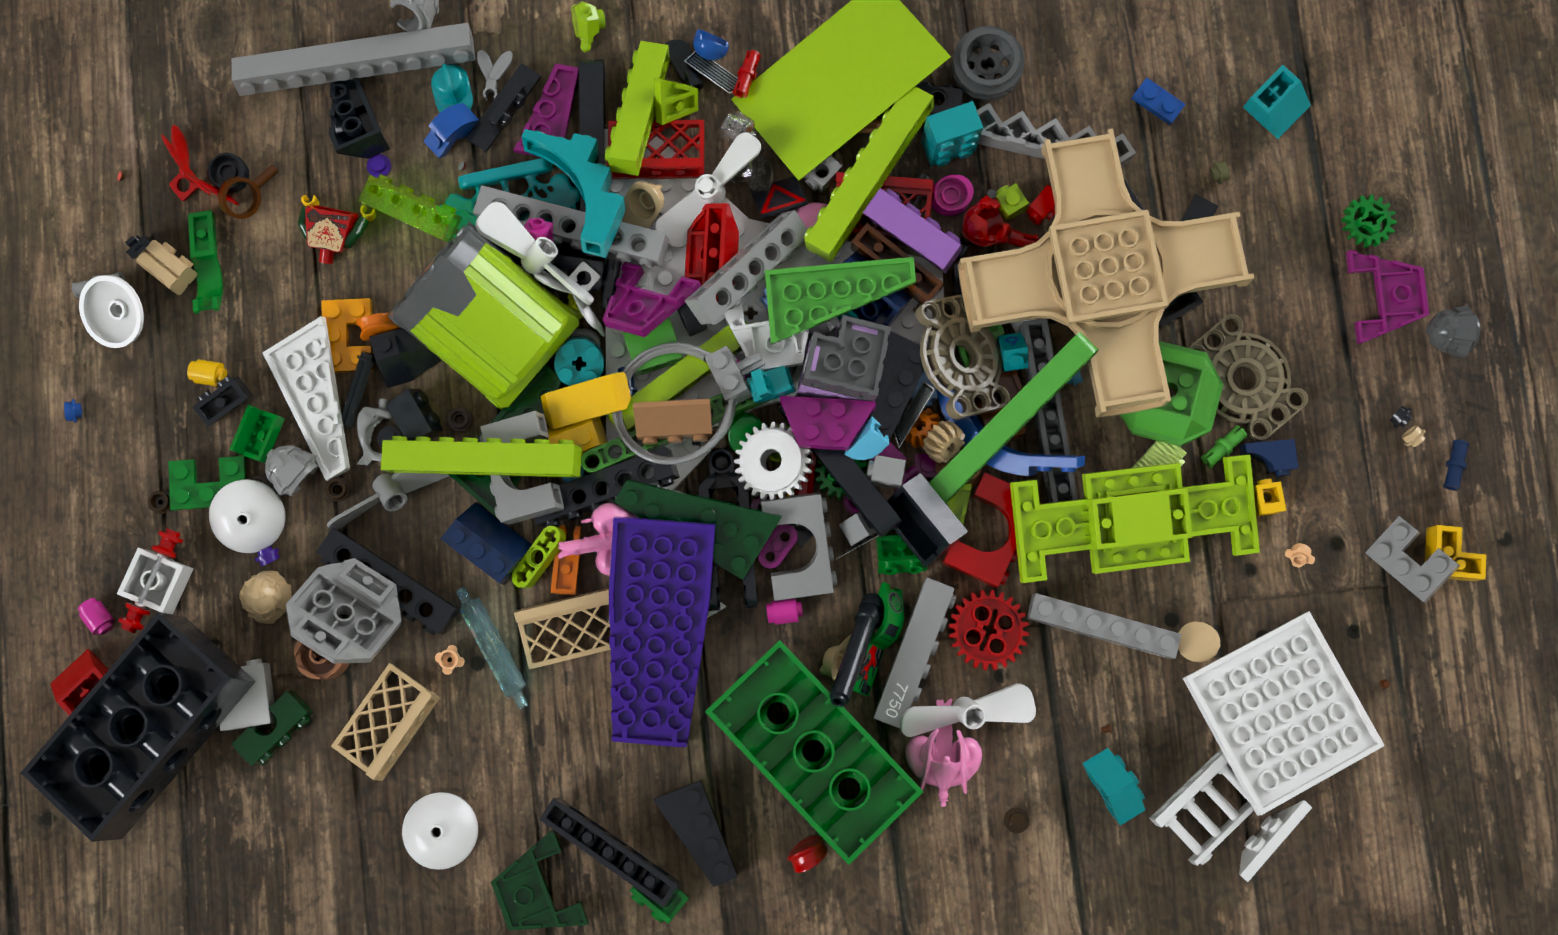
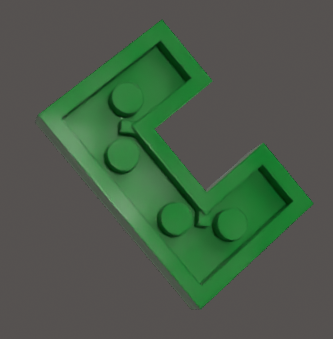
M220 457V482L197 483L196 461L194 459L168 461L170 510L210 508L213 498L224 486L234 481L247 479L246 457Z

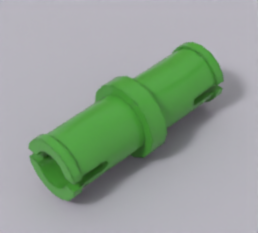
M1236 425L1226 436L1218 438L1215 441V445L1201 456L1202 462L1205 465L1209 463L1208 467L1213 468L1225 455L1229 456L1233 452V448L1247 437L1243 428L1240 429V426Z

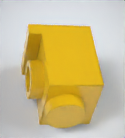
M1272 479L1257 481V485L1254 486L1256 517L1287 511L1281 481L1274 483ZM1263 493L1269 496L1268 502H1265Z

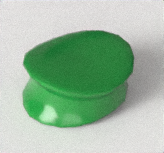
M743 412L734 416L727 432L729 444L734 452L742 450L743 446L739 442H746L748 440L745 436L746 433L754 434L753 427L762 430V422L755 415Z

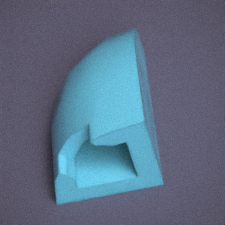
M871 417L865 423L862 431L855 437V442L849 451L846 450L845 455L857 460L871 459L880 454L889 445L888 435L883 437L878 429L881 424Z

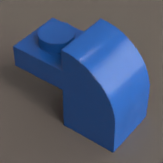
M464 103L452 105L439 113L429 124L431 130L423 142L438 158L445 157L457 139L467 137L479 119Z

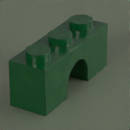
M286 691L268 708L275 715L277 721L276 728L271 734L263 733L258 726H250L231 744L250 766L265 765L273 758L272 752L278 746L280 748L284 747L292 739L290 735L297 728L301 730L311 721L309 717L314 712L295 691Z

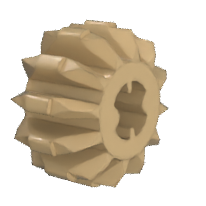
M942 420L938 426L933 425V429L927 432L928 436L923 440L925 443L923 449L932 460L938 463H947L950 458H954L960 452V448L965 444L963 441L965 434L955 423L949 420L946 422Z

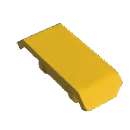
M624 372L605 375L554 390L541 396L545 419L551 431L625 410L631 400Z

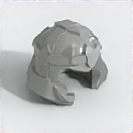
M390 0L392 8L396 4H401L413 11V20L407 18L404 21L400 18L397 22L398 26L408 32L431 28L434 16L439 12V0Z
M286 445L270 450L266 455L265 473L279 496L295 495L301 489L299 484L309 473L313 475L318 469L316 456L296 446Z

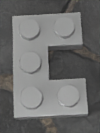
M1398 516L1366 551V554L1421 601L1426 603L1460 565L1439 548L1422 566L1416 563L1404 551L1417 538L1420 532L1402 517Z

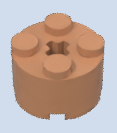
M297 641L294 648L296 666L303 675L312 679H335L350 664H334L326 658H322L320 654Z

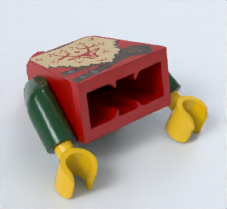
M303 195L301 201L304 206L301 208L298 226L304 239L307 240V245L320 249L319 262L333 264L335 252L341 253L352 248L363 235L369 222L376 218V212L373 208L370 214H365L367 206L362 205L360 207L361 216L358 217V213L319 206V201L315 195H313L311 202H309L307 195Z

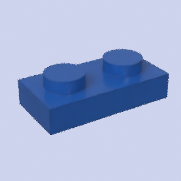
M1147 77L1131 98L1168 125L1172 124L1185 106V103Z

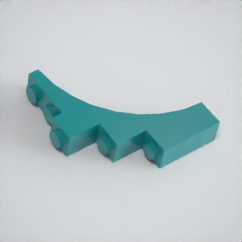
M525 129L521 136L524 151L542 157L556 165L570 177L581 193L586 205L585 223L580 237L582 252L606 258L626 210L624 196L614 192L608 193L612 184L610 167L600 163L595 164L599 155L597 139L589 135L574 133L572 139L567 140L563 137H555L540 131Z

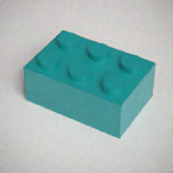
M973 101L926 117L921 144L930 167L934 165L938 167L945 166L952 159L958 157L965 159L975 152L983 126Z

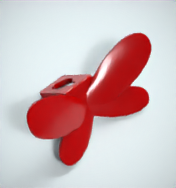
M176 125L171 127L172 144L161 134L165 146L180 168V173L169 183V186L179 199L186 201L198 188L210 196V192L218 196V188L197 178L190 169L188 145L181 129ZM184 178L190 181L189 189L186 192H182L179 189V182ZM226 194V201L240 206L234 198Z

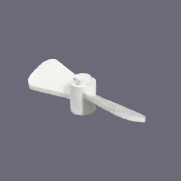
M750 133L739 134L713 174L700 176L695 183V190L657 219L656 231L666 233L670 239L669 244L675 248L686 247L687 230L700 214L705 204L721 203L724 200L726 190L723 185L758 156L761 150L759 140Z
M491 203L476 220V230L481 236L520 257L521 264L526 272L530 274L542 273L546 269L580 300L588 305L592 304L594 298L587 290L550 263L558 254L556 245L550 239L539 237L535 241L503 203Z
M1016 683L976 700H972L969 697H960L954 702L953 706L911 707L903 713L900 729L905 736L914 737L957 722H961L969 729H978L985 721L1028 723L1034 719L1036 707L1030 689L1023 684Z

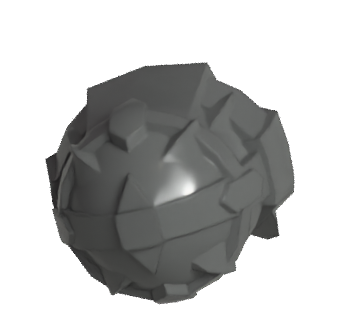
M1468 305L1450 310L1445 309L1436 313L1430 320L1429 325H1427L1426 332L1430 338L1429 342L1434 348L1449 353V355L1463 358L1476 347L1481 328L1477 315L1473 314Z

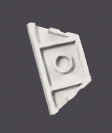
M1305 800L1275 814L1273 817H1267L1261 824V831L1256 836L1252 835L1245 842L1244 846L1246 848L1241 854L1239 875L1244 880L1249 882L1312 809Z

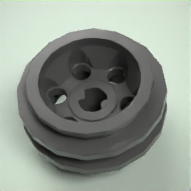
M993 26L975 28L966 33L956 45L951 64L953 79L959 88L963 89V92L972 98L984 101L1000 99L1012 92L1020 81L1025 64L1023 48L1015 36L1002 28ZM980 48V54H975L973 52L974 50ZM990 48L995 49L998 52L994 53L991 51ZM1007 60L1009 66H1002L1001 61ZM967 63H972L974 68L970 70ZM996 75L1001 76V78L995 79Z

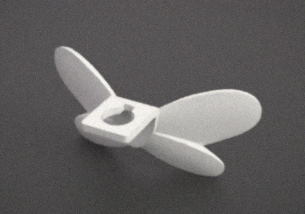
M581 262L569 277L577 282L579 272H589L591 275L590 283L581 285L585 290L589 291L600 279V275L587 263ZM545 271L533 274L541 283L572 294L586 321L603 337L605 336L600 321L588 304L580 300L553 275Z

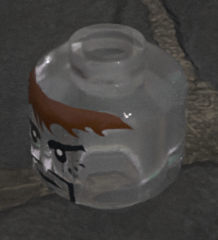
M739 111L733 114L729 113L720 127L722 137L730 143H733L735 138L741 133H750L754 137L757 134L754 131L755 121Z

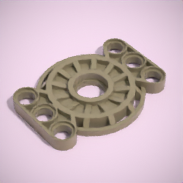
M962 294L927 301L918 306L916 318L920 324L926 326L920 342L922 366L933 386L944 396L950 398L946 404L948 415L955 420L1005 407L1010 402V394L1005 387L998 385L1002 371L999 346L988 327H983L980 331L970 332ZM944 304H948L951 307L952 315H948L944 311ZM924 308L931 310L932 319H928L925 316ZM955 346H961L968 352L970 362L967 368L957 362L954 356ZM994 392L1001 396V404L994 400ZM975 397H978V398L981 399V401H982V408H981V409L978 408V407L975 405V402H974V398H975ZM956 401L961 403L963 407L962 413L955 409Z
M1229 314L1188 348L1206 352L1224 384L1218 403L1221 408L1220 410L1217 408L1216 414L1230 422L1248 424L1247 434L1249 438L1256 442L1263 441L1307 405L1308 395L1301 388H1290L1291 372L1287 359L1281 350L1270 340L1260 335L1242 333L1244 326L1242 319L1238 315ZM1227 320L1236 322L1237 330L1235 332H1229L1225 328ZM1209 335L1218 337L1219 345L1217 347L1208 345L1207 337ZM1246 367L1253 371L1256 381L1251 389L1243 390L1235 385L1233 374L1236 369ZM1292 393H1297L1301 396L1302 402L1300 406L1291 404L1290 395ZM1274 408L1282 410L1284 414L1282 421H1275L1272 418L1271 413ZM1228 411L1232 414L1239 415V419L1231 417L1225 414L1224 412ZM1259 423L1265 427L1266 432L1264 436H1257L1253 432L1255 424Z

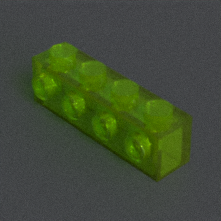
M380 174L378 178L369 175L358 200L359 202L448 243L452 241L462 219L461 216L455 214L457 209L444 203L442 207L434 204L435 199L423 193L421 197L413 195L414 189L400 184L398 188L392 185V179Z

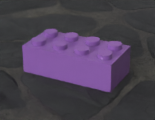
M880 188L863 212L866 218L946 274L963 250L960 238L950 231H947L946 234L940 230V224L932 218L927 217L926 220L920 216V210L910 203H907L905 206L901 203L900 196L890 189H887L885 192Z

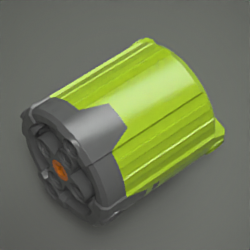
M468 222L456 233L457 236L427 264L417 276L413 285L404 294L403 299L393 306L388 317L484 394L492 404L503 410V408L511 405L579 326V320L582 317L526 272L498 246L481 236L477 232L476 226Z

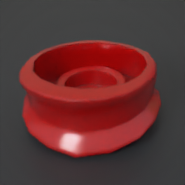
M820 835L808 836L793 847L787 860L792 862L796 873L810 870L826 857L828 849L823 844V837Z

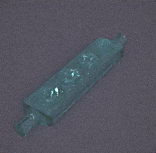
M465 587L458 589L456 593L462 602L459 611L506 697H513L519 710L524 708L528 703L521 691L526 686V683L511 658L510 652L504 645L498 630L491 621L486 608L483 606L480 598L471 599Z

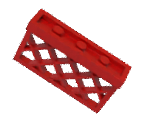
M654 120L651 128L652 133L649 135L646 149L652 154L648 158H643L639 175L611 172L612 179L699 178L704 175V120H674L664 125ZM608 121V146H611V130L613 126L616 127L617 121ZM665 128H672L676 131L669 139L661 134ZM689 128H699V134L693 139L684 133ZM656 136L664 142L657 150L648 144ZM680 136L688 142L681 150L673 144ZM668 146L676 153L672 158H664L661 155ZM693 146L699 151V158H689L684 153Z
M844 172L836 173V187H840L844 181ZM888 176L881 187L882 190L886 192L887 189H890L900 194L905 200L902 203L904 205L910 203L917 195L927 196L926 206L920 210V213L922 214L925 211V220L927 217H930L934 190L933 180ZM904 194H909L911 196L907 199L904 196ZM864 214L857 223L861 228H854L852 233L858 234L862 230L863 226L860 221L866 217ZM877 230L883 236L893 237L884 230Z

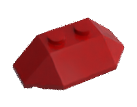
M728 203L705 204L700 214L687 230L684 277L697 280L701 285L738 253L739 230Z

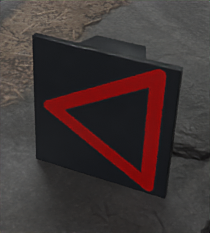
M795 176L750 189L761 218L771 217L808 205Z

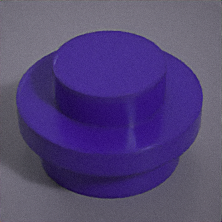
M378 154L369 158L367 170L373 177L383 178L390 173L391 162L385 155Z
M271 545L257 552L259 556L255 558V561H259L261 566L269 564L280 558L277 553L279 549H272Z

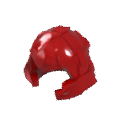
M984 196L964 215L962 234L964 238H967L971 243L979 247L1005 244L1008 241V236L1012 234L1009 223H1005L998 208L1001 206L996 198L991 199L988 196Z

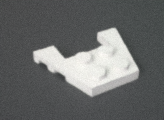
M742 301L738 306L724 313L746 358L757 352L760 353L765 366L759 369L769 371L783 365L788 368L804 364L809 329L771 345L769 321L745 324Z

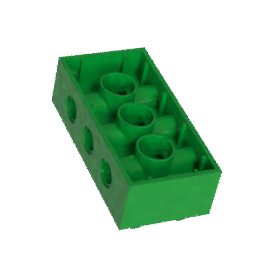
M779 640L717 699L705 713L838 855L850 865L924 791L844 707H836L831 703L830 692ZM774 702H782L789 709V717L783 724H773L767 717V709ZM813 739L820 741L824 747L823 756L817 761L805 759L802 754L805 742ZM847 777L856 779L859 784V790L852 798H843L838 793V784Z

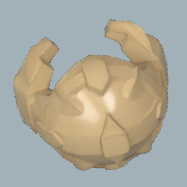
M261 571L257 575L251 576V579L244 582L239 593L242 609L248 612V617L264 624L275 623L277 619L287 612L286 603L292 598L291 585L287 584L278 571Z

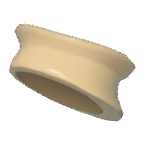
M1190 622L1184 625L1178 632L1182 634L1178 650L1182 656L1190 661H1209L1217 654L1220 648V637L1217 631L1206 623Z

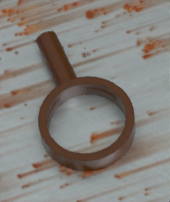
M271 165L253 181L243 177H232L226 180L218 193V202L223 212L238 219H245L254 215L261 203L259 188L278 173L277 168ZM236 182L247 183L253 192V202L250 208L241 214L233 213L226 203L227 191Z

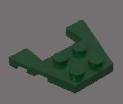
M555 830L547 833L540 841L491 881L508 930L585 926L589 924L582 901L556 911L538 861L562 852Z

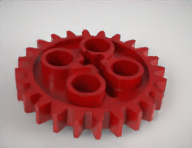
M981 590L979 598L974 593H971L970 602L966 598L962 599L964 607L955 606L959 614L950 615L955 620V623L948 625L949 628L954 629V633L948 635V637L956 639V642L951 647L959 646L960 650L956 655L965 654L964 663H968L972 659L973 668H977L979 663H982L983 670H987L989 664H991L993 670H997L998 663L1005 668L1007 667L1006 659L1015 662L1013 654L1022 655V651L1018 648L1019 645H1027L1022 640V637L1029 635L1028 632L1023 631V627L1028 626L1029 623L1021 621V618L1026 613L1018 614L1017 610L1021 605L1012 606L1013 597L1008 598L1006 601L1003 600L1004 592L995 597L994 590H990L988 596H986L984 590ZM978 607H982L987 611V618L984 621H980L975 617V610ZM996 609L997 615L991 625L994 634L987 636L984 650L980 651L979 647L986 634L983 626L989 625L992 612ZM1001 616H1006L1010 620L1009 629L1003 630L999 627L998 620ZM973 630L977 632L979 639L976 644H970L967 641L966 634L968 631ZM993 639L1001 642L1002 649L999 653H994L990 649V642Z

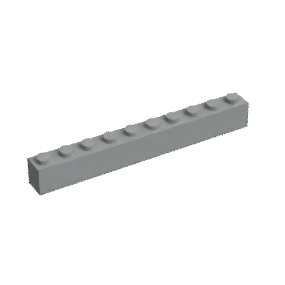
M469 23L231 58L232 82L239 96L345 81L357 77H370L442 66V64L464 63L475 60V51Z

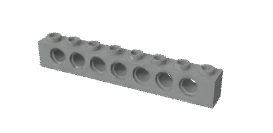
M481 185L473 210V214L477 218L489 204L500 202L506 205L523 226L530 218H541L544 221L552 218L553 243L561 244L563 241L570 243V246L575 249L582 250L580 237L585 223L586 212ZM530 213L527 220L520 221L522 214ZM621 222L615 237L621 236L622 241L618 245H611L608 253L616 255L617 259L624 262H631V260L639 261L640 265L647 268H654V266L662 267L670 241L667 234ZM569 225H576L573 232L566 233V228ZM640 242L645 243L643 250H634L636 244Z

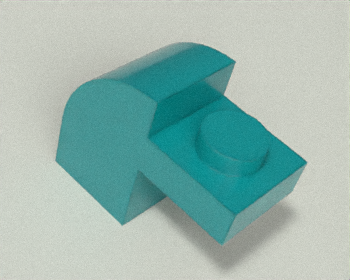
M784 365L766 372L761 369L750 372L752 377L747 378L753 400L756 403L773 400L796 392L789 368Z

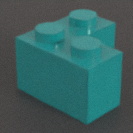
M1109 748L1082 763L1088 778L1100 792L1108 811L1120 826L1146 810L1142 802L1145 797L1137 786L1139 781L1131 770L1129 772L1125 770L1126 765L1118 754L1114 756Z

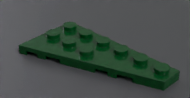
M627 479L614 500L616 504L639 518L716 524L713 562L742 580L782 518V515L766 513L758 509L736 506L732 503L698 495H689L681 491H672Z

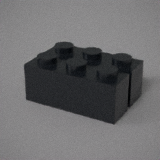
M921 473L903 484L887 500L902 521V523L894 528L924 567H927L944 555L968 533L967 529Z

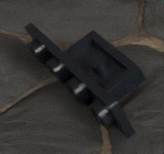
M520 64L467 136L468 141L484 152H487L502 130L510 124L516 111L523 106L527 96L541 79V75L526 65Z

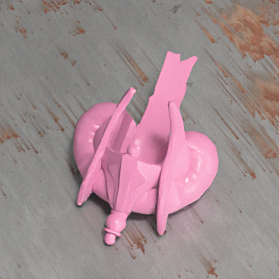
M616 503L600 505L593 511L591 518L581 520V523L592 522L593 527L600 534L578 540L559 542L558 549L562 551L558 558L597 552L595 562L598 570L610 577L614 516L639 517Z
M950 698L945 704L943 699L936 700L937 706H951L953 699ZM952 724L934 730L929 737L923 735L914 736L908 742L905 750L906 761L909 768L920 780V788L923 790L925 784L938 786V801H941L940 805L942 807L946 806L949 797L948 789L950 787L961 785L963 792L967 793V781L978 771L982 762V749L973 738H964L961 731L957 730L959 740L952 743Z

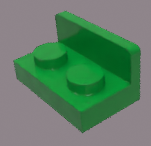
M899 535L876 537L878 574L895 575L907 572L917 574L927 571L928 566H923Z

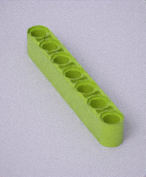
M729 325L699 346L710 353L727 346L734 356L742 350ZM687 355L633 395L627 409L622 410L624 424L628 433L636 429L633 403L674 401L712 373L707 362ZM611 413V414H609V415L607 416V418L610 420V422H611V423L613 424V426L615 427L614 421H613V416H612V413Z

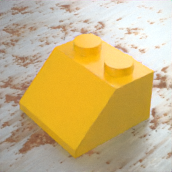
M600 417L552 431L550 428L548 430L549 444H558L559 440H573L575 445L582 447L581 457L588 450L608 442Z

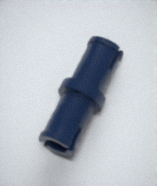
M1456 439L1452 443L1450 460L1446 462L1448 469L1445 484L1443 485L1445 489L1452 491L1460 490L1462 474L1467 468L1465 460L1469 447V442Z

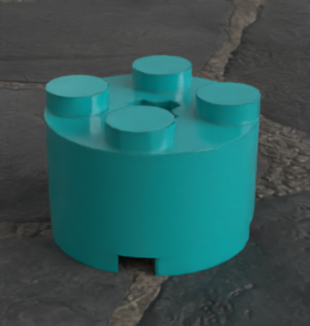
M573 336L567 339L557 350L554 360L556 374L568 386L599 378L604 368V353L592 338ZM577 357H582V361L586 362L582 364V367H578L577 363L573 362L577 360Z

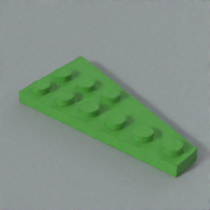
M914 257L765 270L771 345L915 284Z

